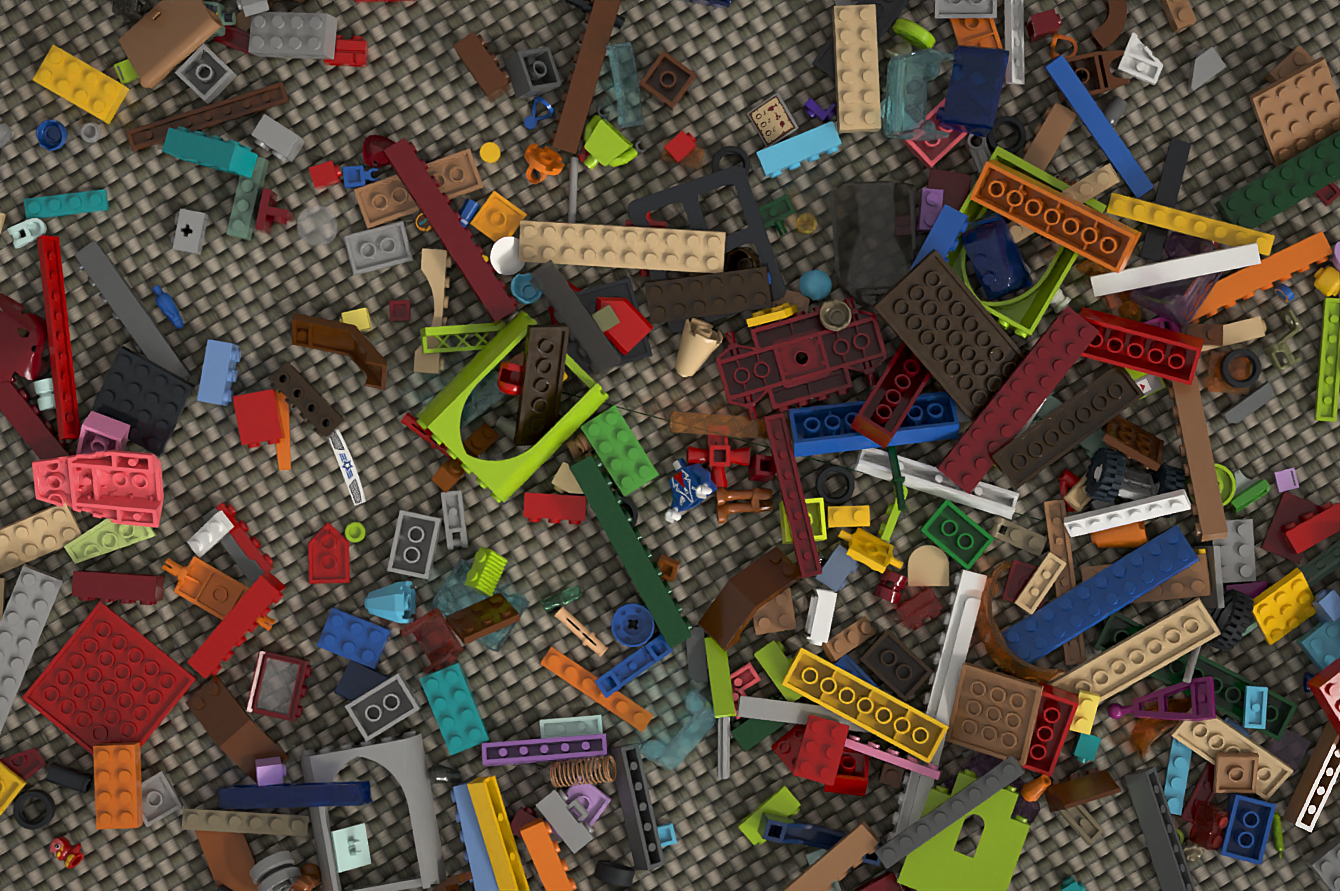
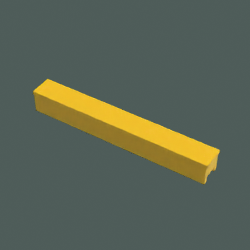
M495 775L477 777L467 783V787L499 891H530Z

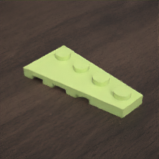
M107 518L65 545L64 548L74 563L77 564L157 535L152 527L116 524Z

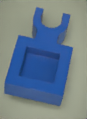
M363 165L342 167L344 189L365 186V181L371 183L379 181V178L374 179L370 175L373 172H378V168L364 171Z

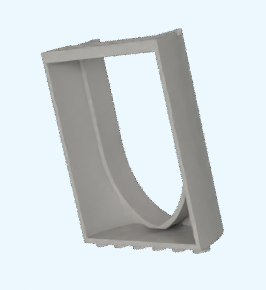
M416 731L404 732V736L397 738L395 734L383 736L380 741H375V738H372L367 742L363 740L358 745H355V742H347L336 749L334 745L322 747V749H319V752H315L314 749L302 751L300 760L324 891H399L423 886V889L430 888L432 884H440L447 879L421 733L416 734ZM357 756L364 757L381 764L393 774L401 785L409 807L420 876L341 890L332 844L328 800L337 774L353 758Z

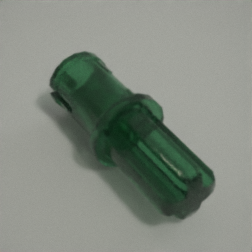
M576 585L563 592L558 591V594L541 601L545 611L549 612L561 605L566 606V603L581 597L583 593L579 585Z

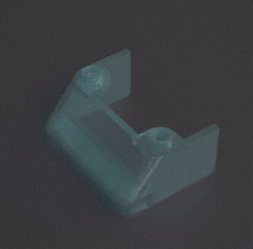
M928 48L891 58L887 70L883 132L886 137L918 141H931L949 137V133L936 130L933 121L925 120L928 81L934 80L940 73V62L953 60L955 55Z

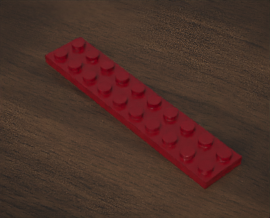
M1066 305L936 468L970 494L994 464L990 457L1016 437L1100 331Z

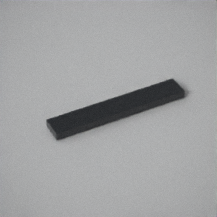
M1173 138L1170 139L1154 203L1175 208L1192 143ZM1148 224L1139 257L1160 262L1169 229Z

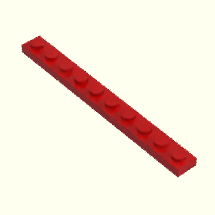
M41 235L37 237L59 440L79 439L81 431L60 242L58 236Z

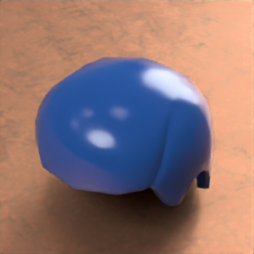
M48 119L41 122L37 127L36 137L41 147L48 151H54L63 147L67 141L68 133L61 122L55 119Z

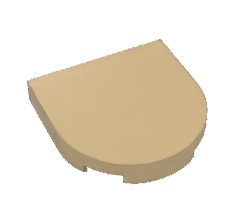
M923 545L915 549L907 562V586H949V561L946 554L940 548L932 545Z

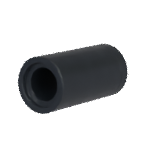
M52 762L46 776L47 782L87 794L93 780V774L56 762Z

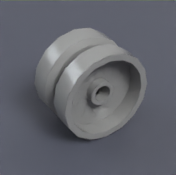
M281 851L259 861L252 867L249 875L253 882L259 885L258 891H289L296 879L302 876V873L298 867H293L295 860L291 852Z

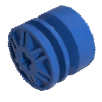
M636 602L620 606L614 613L611 622L612 633L616 640L622 645L637 647L646 643L651 638L655 628L654 618L649 609L643 604ZM629 619L633 621L638 620L637 629L628 627L630 624Z

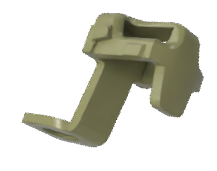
M1292 309L1281 312L1283 320L1290 331L1276 342H1272L1262 348L1265 355H1268L1273 366L1278 371L1301 361L1300 357L1294 358L1286 343L1300 329L1299 322ZM1288 315L1291 317L1293 324L1289 321ZM1279 352H1282L1287 360L1286 363H1284Z

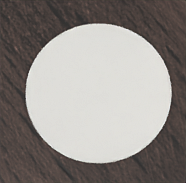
M504 237L498 240L492 247L490 260L498 273L513 275L519 272L525 265V262H519V239Z

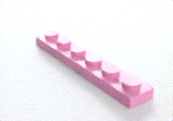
M851 734L846 738L845 747L936 780L941 778L943 771L938 770L939 766L935 764L918 763V758L907 755V758L899 756L900 752L890 748L884 751L879 749V744L868 741V744L860 742L861 738Z

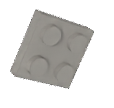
M164 770L142 782L143 822L146 827L184 806Z

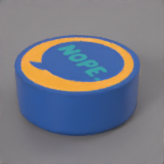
M1280 283L1274 289L1275 294L1283 302L1290 303L1294 299V293L1287 285Z

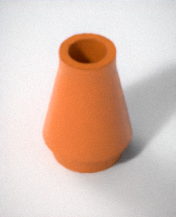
M1043 774L1023 784L1021 789L1023 798L1028 802L1037 801L1046 788L1051 785V780L1047 775Z

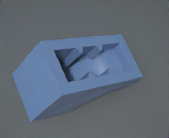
M1322 589L1315 595L1316 599L1311 602L1316 610L1315 618L1319 622H1335L1340 617V596L1334 589Z

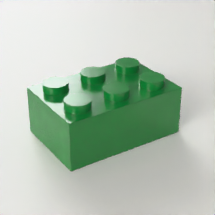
M944 499L918 530L965 570H969L995 539L948 499Z

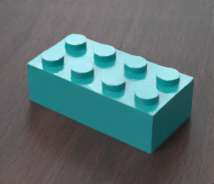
M180 126L177 129H168L162 152L186 162L247 178L252 177L258 155L251 152L250 147L241 145L234 140H223V138L215 135L210 137L199 131L191 132L189 129Z
M460 662L420 678L450 755L488 741L491 738Z

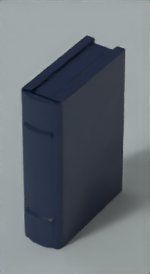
M350 660L334 693L343 697V699L353 701L390 677L368 666Z

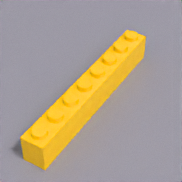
M1115 192L1111 194L1106 212L1233 247L1257 242L1259 253L1267 256L1270 255L1275 238L1274 234Z

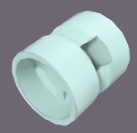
M53 378L34 382L35 393L40 396L37 400L39 411L56 409Z

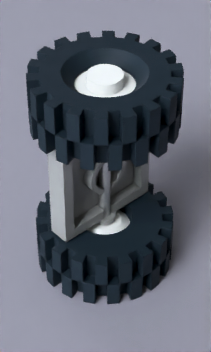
M1102 447L1091 458V464L1088 465L1087 469L1089 470L1086 473L1087 480L1085 481V486H1087L1085 492H1087L1086 495L1089 498L1110 503L1115 500V496L1140 500L1185 489L1184 481L1186 479L1182 469L1162 463L1157 471L1152 470L1153 473L1150 474L1125 467L1127 464L1126 457L1122 452ZM1174 513L1160 517L1170 518V516L1172 517Z

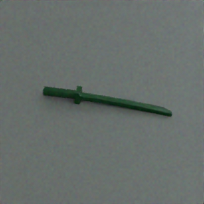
M887 446L893 476L891 485H895L898 510L903 511L906 510L903 493L905 476H901L895 446Z

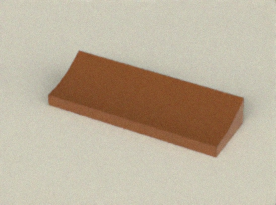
M232 807L226 811H236V809ZM195 830L217 889L220 885L224 884L233 891H258L259 885H256L249 875L250 870L257 863L245 833Z

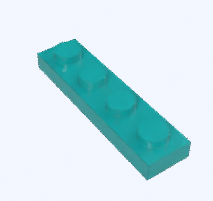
M106 189L24 199L26 220L109 211Z

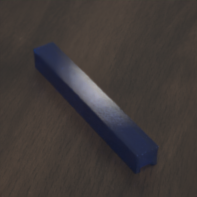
M370 781L282 783L258 786V784L228 785L227 788L218 789L219 809L362 806L373 802Z

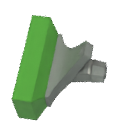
M1234 468L1231 470L1236 481V491L1231 501V509L1235 514L1270 492V484L1266 479L1251 480L1246 478L1239 469Z

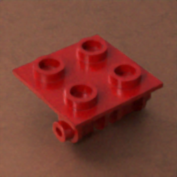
M803 724L795 725L771 746L792 774L806 727Z

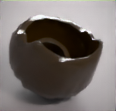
M746 246L734 248L725 258L727 271L759 267L761 265L757 252Z

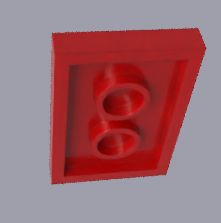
M809 714L793 775L833 786L850 726Z

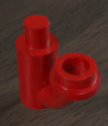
M1064 469L1058 478L1062 498L1068 493V488L1071 489L1081 479L1068 469ZM1064 499L1066 511L1073 513L1075 509Z

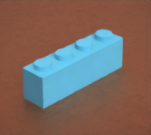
M831 121L756 152V157L764 176H770L772 179L781 175L782 170L789 168L791 171L799 168L801 162L808 160L811 163L820 159L819 155L827 152V155L839 151L838 147L842 143L834 123Z

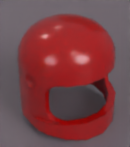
M507 362L500 363L497 387L501 392L513 396L520 394L523 366Z

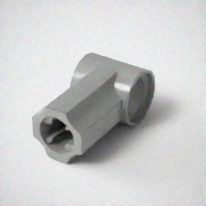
M976 131L966 137L965 146L972 156L978 173H981L986 161L991 158V154L984 134ZM972 136L979 138L980 145L978 147H974L971 144Z

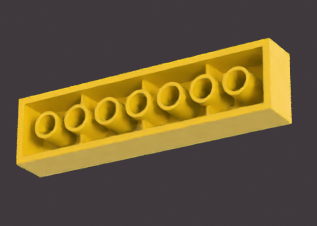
M801 646L781 681V684L927 763L931 762L949 726Z

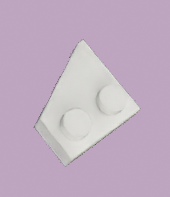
M1132 32L1117 70L1155 85L1163 64L1137 38V34Z

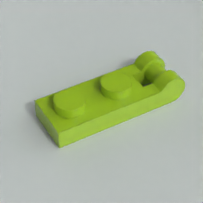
M903 486V493L905 496L904 499H906L908 489L905 486ZM896 497L893 504L889 503L885 513L888 515L885 523H881L878 533L881 534L880 539L888 542L901 512L898 510Z

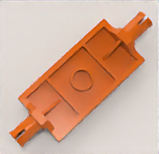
M949 18L964 67L967 68L976 64L981 65L986 82L991 81V79H997L998 75L992 60L1004 56L1005 53L994 19Z
M197 556L193 557L188 566L183 567L168 558L165 561L166 564L162 567V570L177 577L178 584L173 592L221 620L227 616L250 588ZM266 616L264 619L260 617L257 622L259 626L270 631L271 625H274L276 620Z

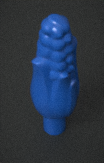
M159 285L153 287L152 290L157 296L155 302L162 313L167 316L176 328H183V319H181L182 317L172 297L168 293H164Z

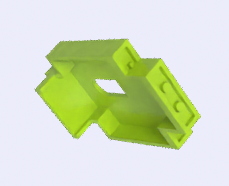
M965 769L964 772L960 770L952 793H949V789L937 785L935 788L932 786L920 818L978 779L977 773ZM1008 784L906 856L897 883L917 891H1007L1031 823L1027 822L1028 819L1023 816H1011L1019 796L1016 787ZM971 814L979 815L984 821V830L974 858L954 850L964 820Z

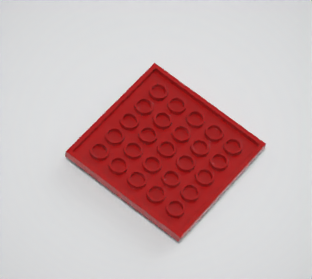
M99 602L24 694L22 699L93 755V746L99 743L140 742L141 749L197 678L105 603Z

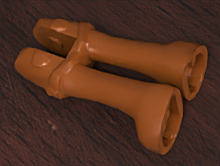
M717 487L718 489L715 491L718 524L725 523L728 515L732 513L754 512L759 514L773 509V502L768 500L773 496V491L769 488L753 487L749 490H726L723 487ZM750 499V502L726 503L731 500Z
M314 863L303 865L301 869L302 876L296 879L289 891H313V886H318L321 882V873L318 865Z

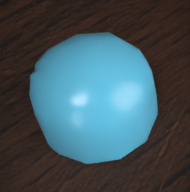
M809 270L801 276L799 287L803 296L809 297L812 301H820L826 299L831 292L832 281L830 276L824 271Z
M531 273L517 274L512 279L510 290L513 298L519 303L532 304L537 302L542 296V284Z

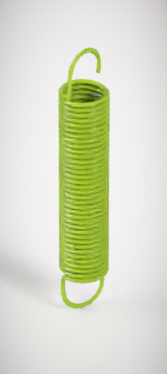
M1275 808L1272 820L1275 851H1280L1279 856L1282 858L1281 851L1284 850L1281 817Z

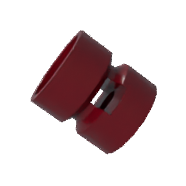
M885 569L879 577L881 583L876 585L872 595L898 604L901 597L900 589H904L908 578ZM889 580L895 583L894 588L887 586Z

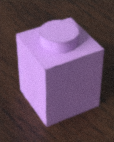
M280 757L255 760L258 786L283 783V776L287 775L286 765L281 763Z

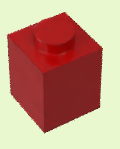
M682 130L664 147V150L677 164H680L696 149V139L689 132L685 133Z
M332 160L309 168L314 187L317 190L341 182L339 178L342 176L339 164L335 165Z

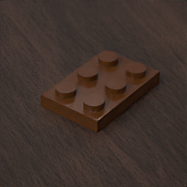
M501 592L445 616L447 624L465 645L520 621L519 613Z

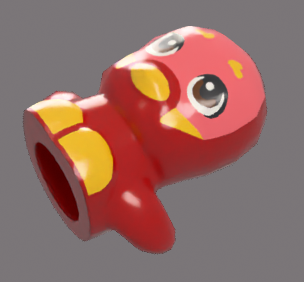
M59 836L54 838L50 844L51 854L60 861L64 860L68 869L76 867L84 858V852L80 851L81 843H77L73 847L67 838Z

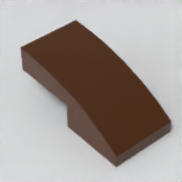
M467 871L442 881L432 891H458L457 883L473 879L472 872Z

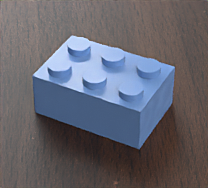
M208 339L197 401L229 406V402H233L234 391L232 390L233 382H236L238 370H235L236 363L240 362L241 350H239L238 345Z

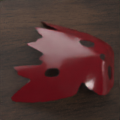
M0 293V306L3 310L0 311V382L9 381L14 372L29 380L37 379L51 365L46 321L33 313L22 314L21 312L24 310L22 304ZM18 328L29 331V336L24 338L20 336L17 332ZM33 345L37 346L35 352L31 350ZM48 349L49 357L47 361L43 362L41 359L42 352Z

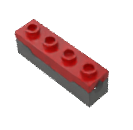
M222 502L202 518L207 523L216 513L221 510L234 527L220 542L249 581L255 583L260 575L267 570L271 571L274 569L272 565L274 561L268 553L264 554L259 548L262 545L255 536L251 537L247 532L249 530L247 524L243 520L239 521L235 516L237 513L235 508L230 503L227 505L226 502Z

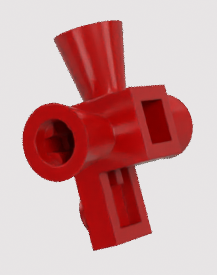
M707 425L708 431L728 436V426ZM707 432V450L687 446V466L707 463V467H712L711 480L716 487H728L724 467H729L730 463L749 467L750 448L748 446L730 450L728 437Z

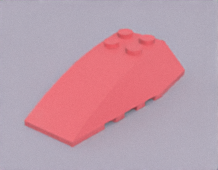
M107 450L32 462L36 499L61 507L66 502L67 506L72 507L74 511L92 513L93 517L100 519L105 517L111 519V522L116 524L158 528L164 493L161 461L153 453Z

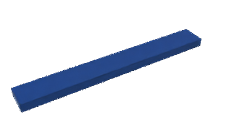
M1060 54L1044 66L1133 196L1139 199L1154 186L1063 55Z

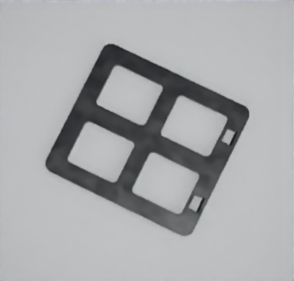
M741 165L725 168L635 199L629 203L628 212L633 226L650 227L646 218L647 212L675 202H681L691 230L709 231L698 201V195L733 184L736 188L748 227L726 235L725 251L748 243H754L762 266L767 265V271L771 275L770 290L772 301L785 296L786 287L746 171ZM649 269L653 281L668 279L666 275L668 270ZM739 312L705 316L701 320L709 323ZM687 319L667 321L672 332L680 333L683 332Z

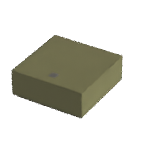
M610 305L591 315L602 333L620 323Z

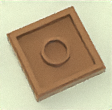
M1216 752L1213 780L1214 793H1256L1258 753Z

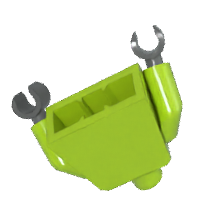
M602 106L598 108L597 114L590 120L585 129L584 141L586 144L584 148L590 155L583 162L591 170L599 162L605 167L627 164L637 155H642L647 150V147L644 150L638 148L642 141H638L633 146L623 134L608 122L607 119L610 112L608 111L607 114L602 115L600 113L603 108Z

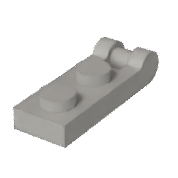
M462 490L442 492L441 499L448 550L458 546L467 548L469 543ZM460 532L461 538L453 539V533Z

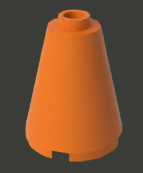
M1144 520L1090 533L1093 545L1097 544L1098 548H1139L1149 542Z

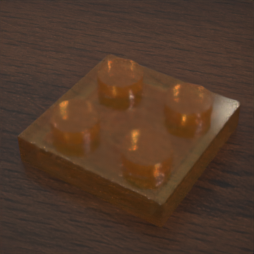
M1209 351L1206 392L1248 395L1249 386L1234 388L1229 386L1220 375L1221 360L1228 352ZM1237 356L1230 361L1228 371L1234 379L1245 380L1250 376L1251 362L1243 356Z

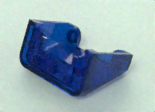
M957 45L956 48L951 49L949 60L952 61L953 68L943 108H938L936 119L939 120V127L985 138L988 136L996 118L1009 58V50Z

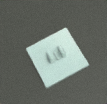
M365 823L331 831L337 873L371 864Z

